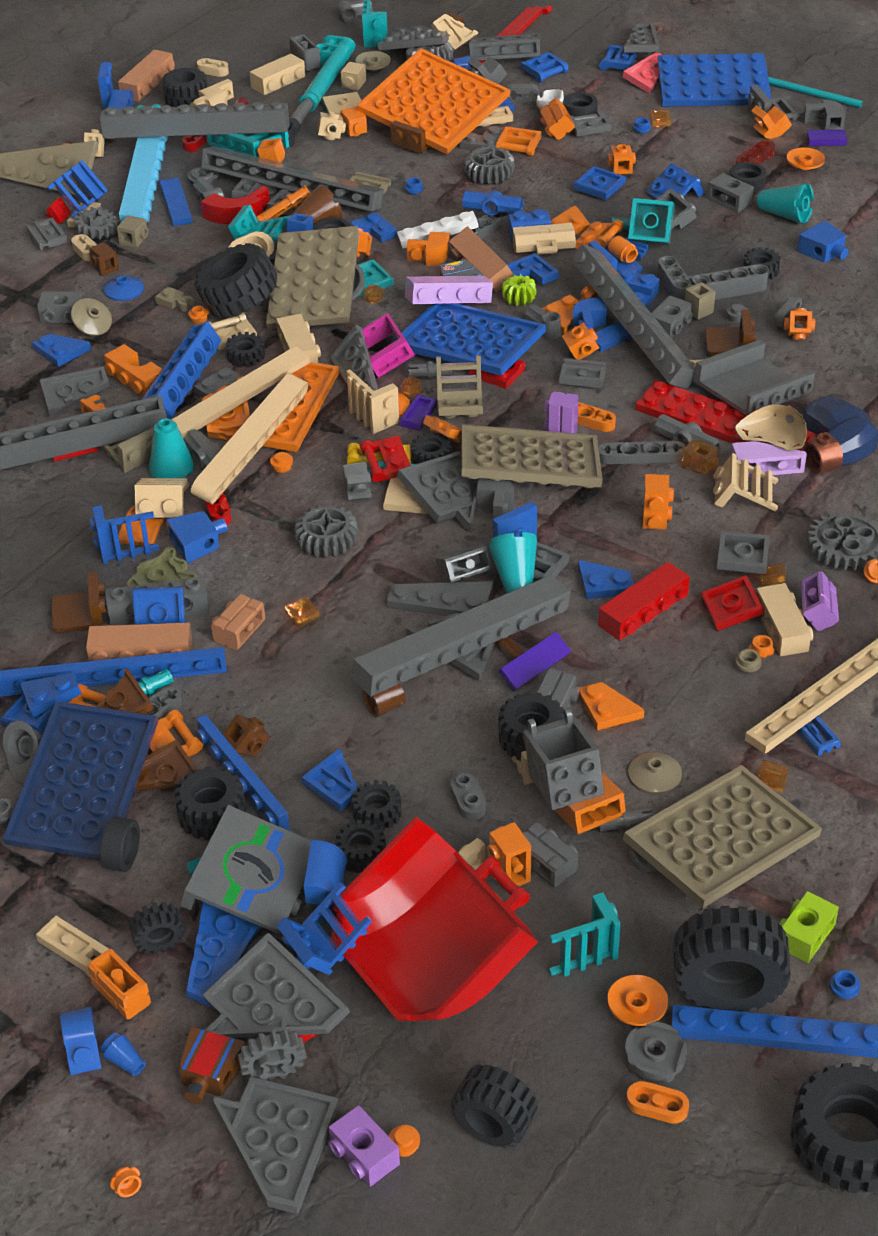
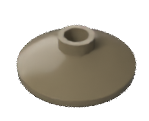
M368 51L359 54L355 61L356 63L365 64L366 70L375 72L390 64V56L380 51Z
M91 298L80 299L71 309L73 324L78 330L87 335H102L111 326V314L108 308L98 300Z
M649 752L641 754L632 760L628 768V776L630 782L642 792L665 794L674 790L680 784L682 769L679 763L671 756L659 752Z

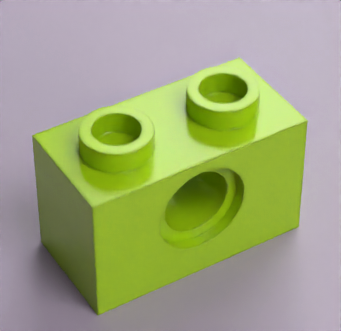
M808 891L801 901L797 899L790 910L788 919L783 918L779 923L788 937L789 954L809 963L835 926L839 907Z

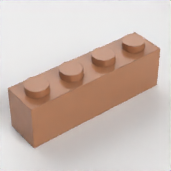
M153 50L118 81L119 89H131L133 100L139 102L162 81V77L166 73L174 70L175 63L172 53Z
M468 226L449 241L453 247L451 252L458 260L462 258L461 260L466 259L472 263L483 276L493 282L492 289L496 293L502 289L506 277L513 276L508 265Z
M190 623L89 626L86 649L89 661L191 651L193 640Z

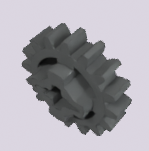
M91 207L90 210L83 209V212H77V216H75V230H78V234L83 233L84 235L91 236V239H101L102 236L109 237V233L114 234V230H117V216H114V212L109 213L108 209L101 210V207Z
M271 1030L270 1035L267 1036L260 1033L259 1037L255 1040L249 1039V1046H242L241 1053L238 1054L242 1075H247L248 1080L250 1077H257L262 1080L269 1078L271 1082L275 1080V1077L279 1076L281 1079H285L289 1073H296L295 1067L303 1066V1059L307 1058L302 1037L298 1038L296 1032L288 1035L287 1030L277 1034L275 1030Z

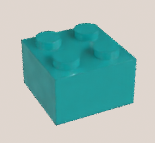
M633 198L628 239L640 242L670 244L674 202Z

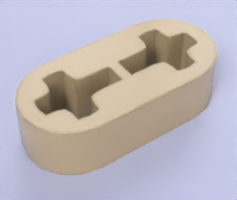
M209 58L197 61V68L207 75L223 77L229 74L227 62Z
M79 234L71 239L73 250L84 261H90V248L97 244L87 235Z

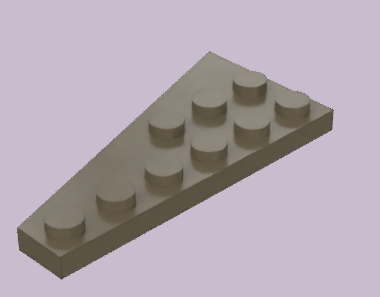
M87 141L0 153V178L47 189L50 184L77 165L81 160L92 170L99 142ZM70 175L69 177L72 179V181L78 186V188H79V189L83 192V194L85 195L86 192L80 187V185H79V184L75 181V179ZM64 180L60 182L70 195L76 196ZM56 187L51 189L52 191L59 192Z

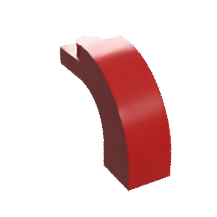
M261 186L251 194L241 198H226L213 193L201 201L203 219L229 225L245 205H251L255 216L263 213V209L267 207V203L270 201L269 188Z

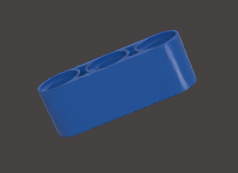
M113 89L108 108L123 109L133 106V92L131 89Z

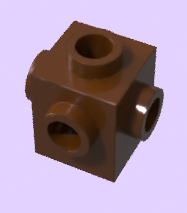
M237 714L222 733L239 755L247 754L254 757L263 749L271 737L264 729V723L258 718L252 717L250 719Z

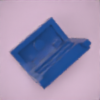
M83 160L47 187L49 191L56 187L75 210L70 215L72 218L77 216V212H82L83 209H86L92 203L98 202L108 191ZM70 175L91 198L90 200H88V198L83 194V192L78 188V186L72 181V179L69 177ZM64 180L84 205L80 206L60 182Z
M102 505L92 507L94 517H89L92 532L97 531V535H93L95 549L101 550L103 564H107L108 560L116 558L118 561H123L122 557L131 556L132 559L137 558L136 555L146 553V556L151 555L150 552L159 550L158 544L149 545L145 522L146 519L154 518L153 511L105 520ZM140 521L143 547L135 548L131 522ZM126 524L130 549L121 551L116 525Z
M341 882L337 884L302 925L285 917L277 924L278 929L284 935L282 937L283 942L297 953L296 959L307 969L311 967L328 975L333 971L331 967L337 961L341 962L345 958L343 954L348 948L353 949L356 946L355 940L360 935H366L368 932L366 928L372 923L370 917L367 916L360 922L343 900L340 893L346 886ZM332 902L337 905L353 926L354 930L350 935L328 908ZM321 915L324 916L342 940V944L338 948L317 921Z

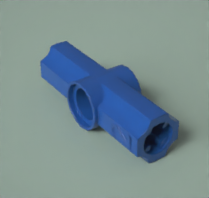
M496 190L489 193L465 191L462 205L464 209L479 210L489 216H494L497 213L514 214L516 211H522L524 201L521 197L505 196Z

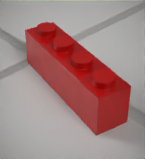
M666 562L599 607L598 626L619 641L626 636L633 634L636 629L645 623H649L661 612L668 610L677 601L684 599L689 592L690 576L671 563Z

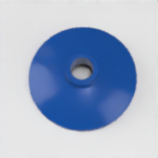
M119 276L109 280L104 285L103 290L105 296L109 299L127 301L143 293L144 283L137 277Z

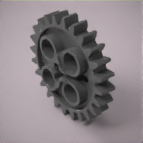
M838 511L837 515L828 512V518L821 515L820 520L815 519L813 525H810L807 537L808 548H812L811 554H817V560L825 559V565L834 563L835 569L839 565H842L844 570L851 566L856 571L859 565L864 569L868 561L878 559L877 521L869 522V516L860 518V513L853 516L850 511H847L846 515H843L841 511Z

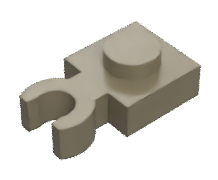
M168 286L155 296L156 304L170 309L179 307L181 311L186 312L187 305H194L191 296H184V292Z

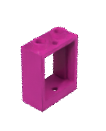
M388 313L362 329L367 349L392 333L398 338L397 341L373 356L369 354L372 368L378 378L415 355Z

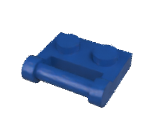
M609 45L605 57L599 63V67L601 70L613 68L625 71L632 67L638 52H624V46Z
M550 52L521 62V69L534 76L538 83L555 74L565 73L569 69L565 61Z
M111 62L101 63L98 75L103 110L108 108L113 92Z

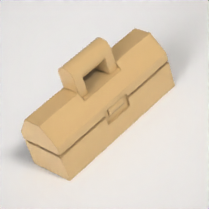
M572 223L514 227L513 248L515 253L536 252L537 255L555 254L561 249L576 248L575 231Z

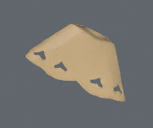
M768 405L743 418L736 426V431L743 440L769 442L787 451L802 448L807 437L805 420L796 409L789 405ZM787 415L793 416V423H789L786 420ZM742 429L749 431V432H748V436L746 435V432L743 431Z

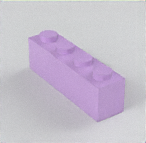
M485 276L406 277L405 298L412 304L491 303L493 282Z

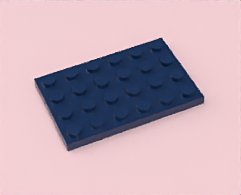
M56 701L4 834L3 841L5 844L100 860L101 841L106 825L114 816L122 818L126 816L158 724L157 717Z

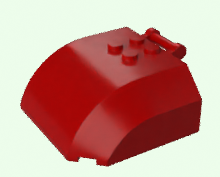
M415 817L340 894L360 922L366 916L372 920V923L366 928L368 931L366 935H360L355 940L356 946L353 949L348 948L343 955L398 1021L441 1020L468 1009L486 996L538 943L533 932L514 912L518 907L524 906L529 901L530 894L524 888H519L500 868L498 860L495 857H489L475 870L446 840L418 817ZM492 875L509 893L510 897L505 902L485 881L488 876ZM335 904L334 911L337 912V920L350 935L354 928ZM332 929L331 940L338 948L342 944V940Z

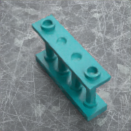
M288 131L206 135L208 145L259 158L257 148L263 140L281 138L283 147H289Z

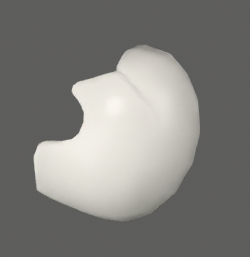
M552 89L544 91L542 98L539 95L537 96V107L541 110L545 105H549V102L554 98H558L563 104V90Z

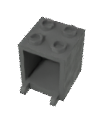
M570 708L563 710L564 719L536 727L534 719L527 720L528 730L523 731L529 776L552 810L604 795L599 749L577 718L572 716Z

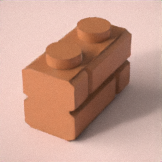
M242 594L234 601L228 602L225 611L212 620L213 640L237 651L266 619L264 604L255 599L251 600L250 597Z

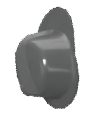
M19 720L11 722L6 727L2 743L12 777L17 782L24 783L42 734L36 729H32L26 722Z

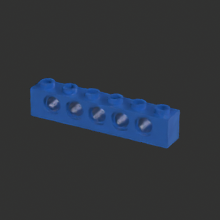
M208 321L191 327L142 398L143 400L161 395L167 419H171L176 414V409L184 402V397L192 390V385L200 378L202 370L209 364L210 358L218 351L217 348L222 342Z

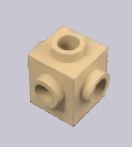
M330 111L329 114L320 112L317 127L318 135L324 136L328 140L340 139L341 133L344 134L346 126L342 116L333 111Z

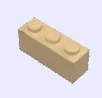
M288 54L250 71L251 88L263 95L305 77L304 60L293 54Z
M301 314L276 318L278 337L285 352L297 346L309 357L310 362L318 363V357H321L320 347L318 344L315 345V337L313 333H310L308 321H304Z
M786 583L757 588L756 595L764 610V614L760 615V618L779 656L809 652L810 641L813 640V631L810 626H807L803 611L797 607L793 592L789 591Z

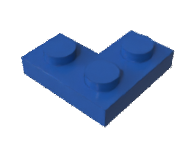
M377 212L349 223L350 226H358V228L363 229V232L372 234L381 243L398 237V229Z
M536 253L507 264L513 275L532 276L542 285L559 278V271Z

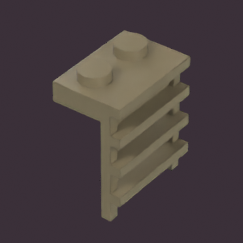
M476 355V362L441 364V357H436L439 416L444 418H454L456 415L477 417L478 414H483L481 355ZM476 369L477 374L441 376V371ZM477 382L476 388L442 389V383Z
M154 427L128 440L103 445L100 448L105 450L109 458L112 457L115 464L120 465L122 471L126 473L150 460Z

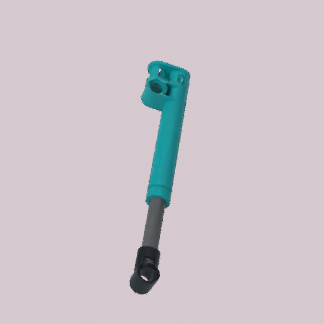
M327 35L323 39L322 44L316 45L320 49L319 55L321 56L319 58H321L320 67L322 68L300 98L299 107L292 117L289 118V147L294 146V138L299 132L301 123L307 114L315 110L354 52L356 45L351 38Z

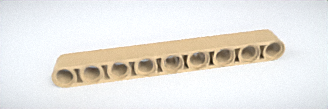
M287 373L196 478L191 488V494L213 504L302 400L307 392L309 383Z

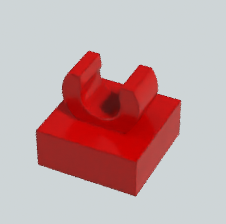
M58 197L46 208L48 213L44 215L47 219L53 217L56 223L60 224L72 212L62 198Z

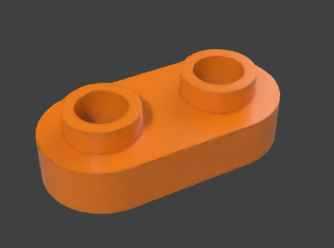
M645 1081L635 1082L628 1088L627 1106L635 1114L671 1124L680 1123L688 1116L689 1100L679 1090ZM638 1100H645L647 1103H640ZM675 1108L677 1111H670L668 1109Z

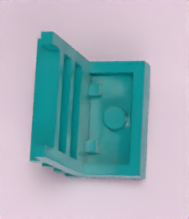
M364 0L362 13L364 47H378V43L383 40V37L388 36L387 12H371V0Z
M245 205L228 227L234 240L253 232H263L268 234L274 243L275 240H278L279 233L283 231L291 215L258 221L251 205Z
M603 892L592 896L590 923L550 935L552 944L561 941L560 965L549 968L551 976L563 973L564 977L570 975L571 969L578 967L580 971L586 970V964L595 962L596 966L602 965V959L604 958L618 959L621 923L618 919L615 905L613 902H608ZM587 932H591L593 936L592 954L587 955ZM577 936L576 959L570 961L571 937Z

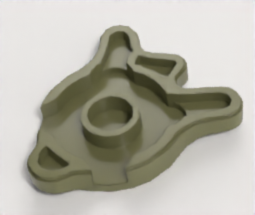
M167 547L158 557L147 560L137 566V573L133 574L132 578L127 581L126 586L198 577V575L192 572H185L188 569L187 561L177 558L175 548Z

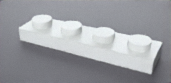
M470 211L462 212L460 215L444 217L431 223L426 222L413 228H405L402 231H398L397 234L403 249L407 248L408 239L428 240L430 232H446L454 235L461 232L467 226L471 230L479 227L474 212Z

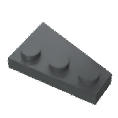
M104 366L40 379V385L49 415L51 416L79 402L81 399H86L108 388L109 381Z

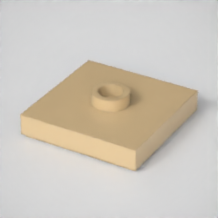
M357 92L322 97L327 113L329 114L330 111L339 113L340 116L341 110L355 107L361 101Z
M398 477L390 479L383 503L384 510L429 514Z

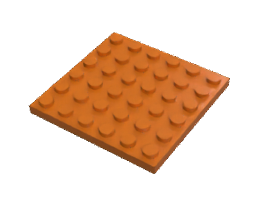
M420 48L357 104V111L363 112L365 115L389 127L390 123L395 120L425 130L426 144L448 154L510 96V89Z

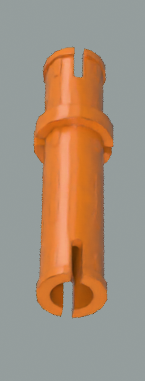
M304 185L296 192L286 195L285 199L256 216L258 221L278 218L288 210L298 207L297 205L304 201L311 193Z

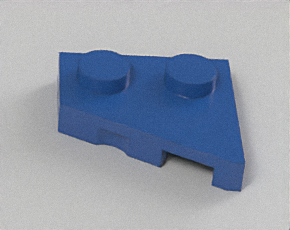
M578 561V570L586 599L616 597L634 585L630 571L586 561Z
M73 673L20 683L29 709L34 717L52 709L56 701L66 702L82 694Z

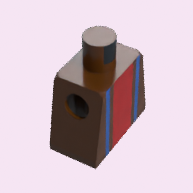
M191 1027L179 1065L181 1083L187 1087L184 1097L191 1103L199 1104L205 1093L216 1096L223 1095L241 1071L238 1054L241 1053V1047L246 1046L245 1041Z

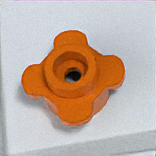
M589 285L584 287L580 293L582 296L580 301L598 297L597 292Z

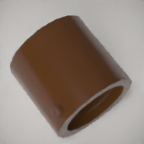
M401 684L371 697L363 689L361 690L365 706L375 718L403 706L406 702Z

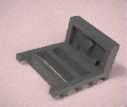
M758 85L750 86L748 109L751 113V110L756 105L766 113L775 106L782 112L785 111L788 119L791 118L793 121H796L797 117L804 116L803 111L795 112L787 103L790 100L789 95L769 99Z

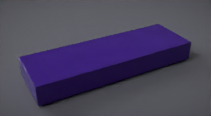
M555 632L502 667L498 672L514 692L569 655L572 651L559 634Z

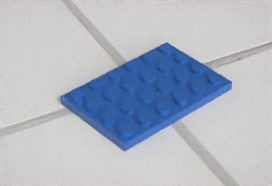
M764 53L658 55L657 57L662 107L748 105V94L752 85H758L766 96L772 99Z
M457 303L432 304L402 332V335L415 354L435 359L436 357H441V361L451 363L476 362V355H481L482 371L503 375L546 332L545 324Z

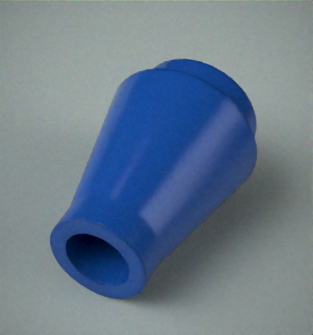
M115 1032L101 1046L104 1059L129 1072L133 1077L137 1076L146 1065V1062L137 1053L126 1035H120L118 1032Z

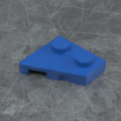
M54 334L42 336L40 339L32 342L33 349L58 367L91 350V345L88 341Z
M337 749L302 776V784L340 812L352 803L353 792L357 791L358 787L356 781L352 778V772L349 766L346 765L342 750Z

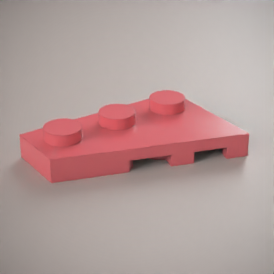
M656 52L623 72V78L650 94L659 81L657 57L662 54Z

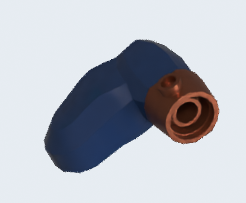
M821 397L810 402L805 408L803 419L805 420L804 424L806 422V430L818 434L817 437L806 442L803 446V451L807 454L805 463L814 474L851 465L865 459L877 449L878 430L871 423L865 411L851 403L833 397Z

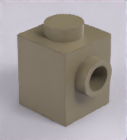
M128 215L117 227L119 244L137 248L148 236L149 231L146 219Z
M702 282L687 288L685 291V301L692 303L691 312L697 320L714 312L716 291Z

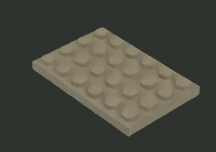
M358 226L279 233L274 265L277 272V284L274 291L270 293L266 321L268 329H277L276 318L301 314L304 321H308L309 326L349 323L359 240Z
M462 424L461 476L469 479L488 478L493 481L513 480L517 483L527 481L542 485L548 483L560 484L562 486L578 485L585 488L601 487L602 485L597 435Z
M741 765L624 832L623 841L701 908H705L819 837L822 828Z

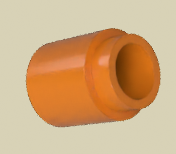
M621 236L612 238L608 244V252L623 263H632L638 255L635 245Z

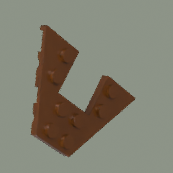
M128 668L124 670V676L113 689L110 688L106 698L96 706L139 714H146L153 710L151 701ZM177 740L146 756L134 792L178 787L179 781L185 780V775L194 773V770L197 768Z

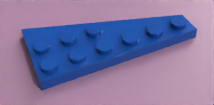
M203 902L186 997L213 1008L205 1000L203 994L245 955L247 948L253 942L261 926Z

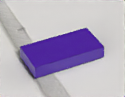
M807 130V139L810 146L847 145L845 130Z
M417 395L401 417L400 426L421 431L425 425L423 424L425 416L432 415L437 407V400Z

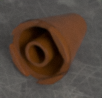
M324 185L316 187L291 214V216L294 213L313 216V226L321 219L331 217L342 218L343 215L340 204L338 202L334 203L332 200L333 193Z

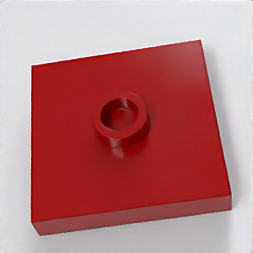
M747 575L701 592L703 602L717 631L764 614L763 607Z

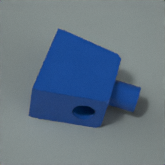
M823 221L799 234L797 252L821 262H827L835 257L844 260L849 250L845 248V234L827 221Z
M205 512L167 519L169 538L187 563L218 549V534L228 531L223 518L211 522Z

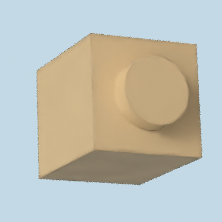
M349 62L341 71L342 88L359 90L366 82V65Z

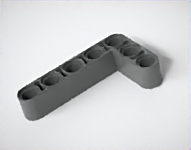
M663 256L658 260L657 278L660 279V284L668 296L685 300L686 289L702 282L716 291L715 300L766 290L769 269L765 265L755 264L687 277L674 257Z

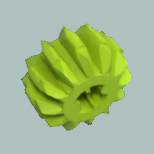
M522 274L506 277L502 285L503 300L508 302L509 305L525 306L526 303L530 304L535 299L536 284L533 279H530L529 276L524 277Z

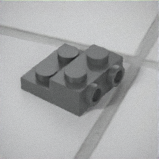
M671 188L655 199L674 202L672 228L678 226L682 229L697 218L695 206L691 202L685 201L681 193H676Z
M721 531L717 569L766 574L770 536Z

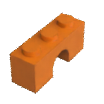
M125 344L104 355V367L107 374L113 376L123 385L128 386L135 393L143 397L162 371V368L153 362L139 366L138 353Z

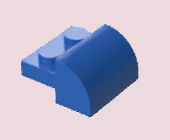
M311 840L304 882L307 904H317L319 906L339 882L344 884L347 857L339 847L325 841ZM334 902L328 907L331 912L334 911ZM323 915L319 917V922H327Z

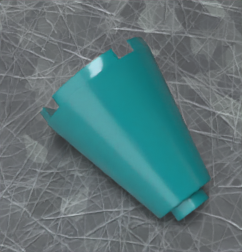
M805 183L762 190L756 198V204L760 210L797 223H806L809 220L813 207H809L810 201H814L813 189L810 184Z
M167 418L161 419L154 425L149 473L152 478H186V475L194 472V461L177 423Z
M522 532V537H514V533H508L492 538L490 540L491 543L489 542V549L506 594L533 583L537 536L533 533Z

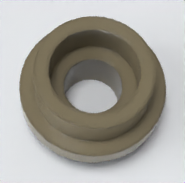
M744 649L736 657V666L741 671L755 672L761 667V658L755 650Z

